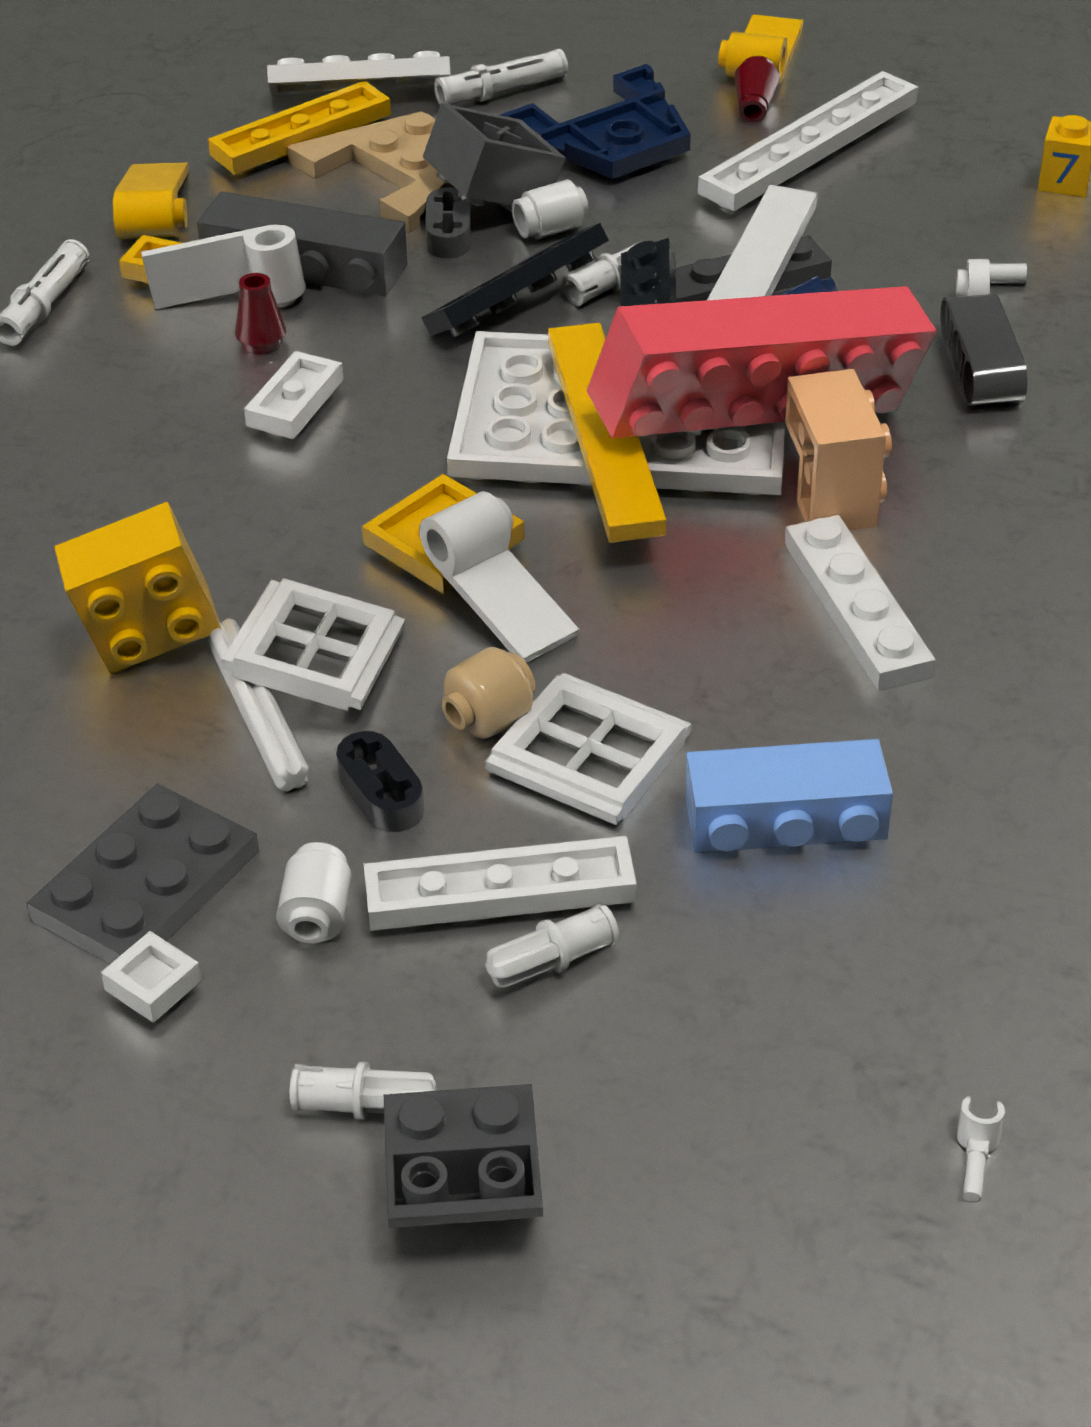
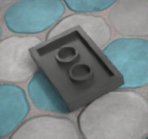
M157 783L26 903L30 921L104 962L111 964L149 931L168 941L259 852L257 833Z

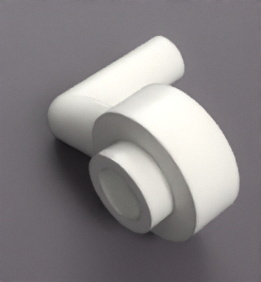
M968 259L967 269L957 270L956 297L990 294V284H1026L1027 264H990L989 259Z

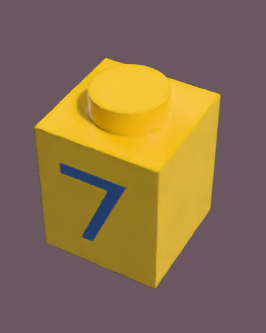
M1078 115L1052 116L1044 142L1038 191L1086 197L1091 181V121Z

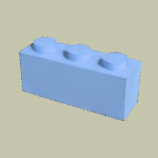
M879 739L686 752L685 801L694 853L888 839L893 792Z

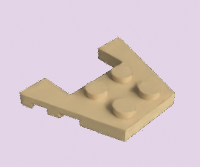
M422 111L287 146L288 163L315 179L351 161H355L401 187L398 191L379 200L380 217L405 222V231L408 233L420 226V216L426 211V199L432 191L447 187L455 188L452 184L439 179L436 176L437 170L423 158L435 118Z

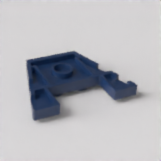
M648 64L613 75V92L625 101L571 120L558 123L533 103L500 114L501 116L522 120L566 157L565 160L612 179L628 176L635 170L654 163L666 162L671 157L690 151L691 133L673 104L668 105L665 100V89L660 82L655 83L654 71Z

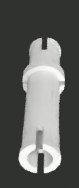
M559 48L544 54L516 59L498 65L486 67L484 64L472 66L470 71L436 78V83H434L435 95L440 105L441 103L454 105L474 99L482 102L490 100L494 94L548 80L567 77L566 73H568V62L565 53Z
M73 239L65 240L57 252L35 274V277L29 283L19 286L11 294L9 306L0 314V341L11 346L19 344L33 325L42 323L50 314L51 304L60 296L74 277L90 261L86 259L90 256L89 251L81 242Z

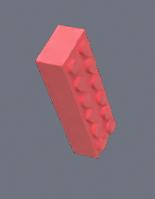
M908 286L617 307L588 385L587 393L611 438L785 422L788 377L854 369L863 389L872 392L876 413L892 412L898 410L937 330Z

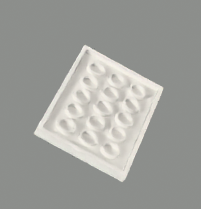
M476 331L447 455L448 477L592 486L548 345V335ZM785 422L706 429L702 431L701 435L675 432L639 436L656 488L689 490L692 492L744 493L753 496L762 494L781 495Z

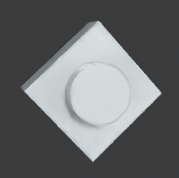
M151 931L101 971L104 990L153 1023L202 981L198 961Z

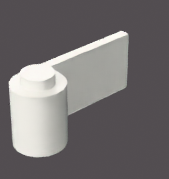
M267 225L141 252L155 310L240 292L239 280L249 273H263L269 276L271 289L278 307H286L293 304L305 291V281L296 235L292 228L285 225Z
M482 491L423 519L420 524V538L427 556L510 652L516 653L528 663L578 636L580 629L508 550L513 517L508 505L502 499L493 496L489 492Z

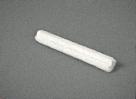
M227 618L220 623L222 630L216 628L207 638V643L276 787L285 792L294 787L302 789L308 783L306 774L309 767L270 688L232 677V672L221 669V659L240 630L236 621Z

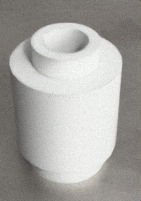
M569 179L525 191L521 198L514 200L512 203L513 218L518 232L523 238L533 236L536 240L581 227L584 222V216L588 214L589 210L585 192L580 186L576 187Z
M322 842L308 843L301 846L286 864L276 920L279 927L297 941L308 944L327 941L336 937L343 928L352 873L347 864L346 856L340 849Z

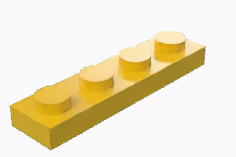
M364 80L208 138L209 153L211 157L232 174L247 173L254 170L258 165L277 158L288 157L287 146L373 124L374 121L390 116V98Z

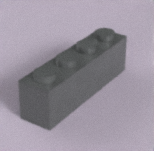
M223 191L218 194L197 221L199 240L277 224L292 228L296 235L305 283L387 297L408 265L405 222Z

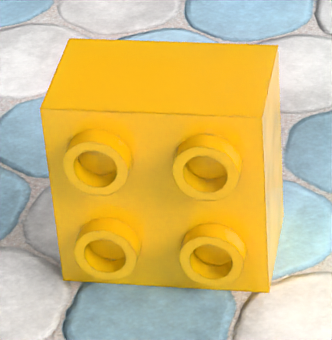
M168 501L54 546L65 592L110 674L209 636L216 628L222 630L208 584Z

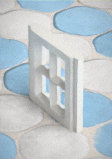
M285 578L281 582L271 580L222 657L221 669L232 672V677L342 710L348 711L350 707L361 710L404 629L405 618L395 616V610ZM291 609L322 618L314 633L283 623ZM333 622L364 630L357 645L326 637V634ZM272 641L303 649L304 651L296 665L265 657L264 654ZM315 653L347 662L340 677L336 678L307 669Z
M562 673L560 676H555L533 701L531 710L518 718L492 748V754L485 761V770L617 825L619 821L623 822L685 745V739L691 733V723L574 676ZM563 707L598 721L601 724L590 737H586L550 721ZM612 728L650 742L652 746L640 759L603 744L601 741ZM540 735L577 750V752L563 766L526 751V749ZM588 756H591L630 773L616 788L579 773L577 769Z

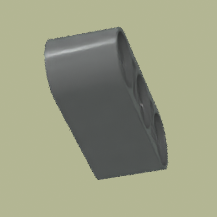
M997 294L943 297L940 307L941 334L967 405L977 406L1024 402L1028 385L1026 363L999 296Z

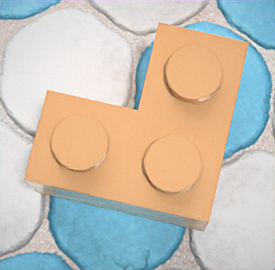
M854 369L788 377L785 424L800 456L797 503L805 521L808 522L817 518L839 515L849 530L877 527L879 505L887 500V482L883 472L884 458L891 456L892 439L888 425L886 423L880 424L876 416L872 392L863 389Z

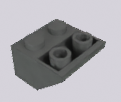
M532 1084L383 1094L389 1228L543 1217Z

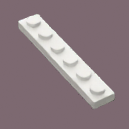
M881 71L699 176L698 194L718 203L723 208L735 211L764 194L769 184L778 186L916 104L918 86Z

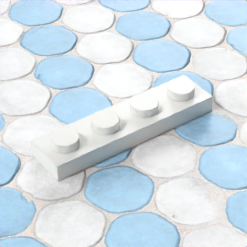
M420 51L414 53L413 58L395 59V55L390 53H376L369 55L368 60L350 61L349 57L343 55H332L324 57L322 59L323 62L304 63V60L301 58L290 57L279 59L277 65H267L268 85L271 96L332 93L364 80L378 90L432 88L434 83H436V78L451 76L450 57L440 56V53L436 51Z
M834 515L786 526V548L877 691L933 678L936 659L841 517Z
M627 836L363 863L370 931L586 908L597 904L602 906L637 902V882Z

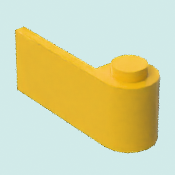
M752 14L744 33L732 31L729 40L721 41L718 56L719 67L725 68L726 77L734 78L736 69L745 59L751 56H764L774 63L780 75V84L803 30L804 20Z
M188 163L132 164L113 195V220L118 239H139L142 235L157 238H177L179 228H187V203L185 198H178V191L189 173Z

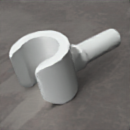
M966 1097L961 1104L957 1128V1140L961 1146L966 1148L967 1157L963 1198L969 1202H978L982 1197L985 1162L988 1158V1153L998 1148L1001 1141L1005 1108L1001 1102L997 1101L993 1118H978L969 1111L971 1097Z

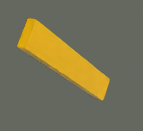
M601 323L548 328V345L609 543L666 536V517L639 436L611 438L587 393L588 385L606 339Z

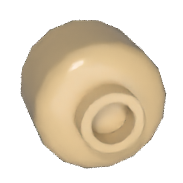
M495 647L481 650L447 671L443 682L445 697L441 701L442 710L454 728L458 730L465 729L472 736L481 739L493 737L512 726L518 718L531 710L533 694L536 690L533 673L523 658L516 653H507L505 650Z

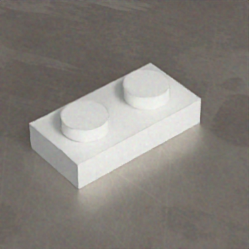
M294 351L244 408L246 427L294 439L344 380L342 362Z

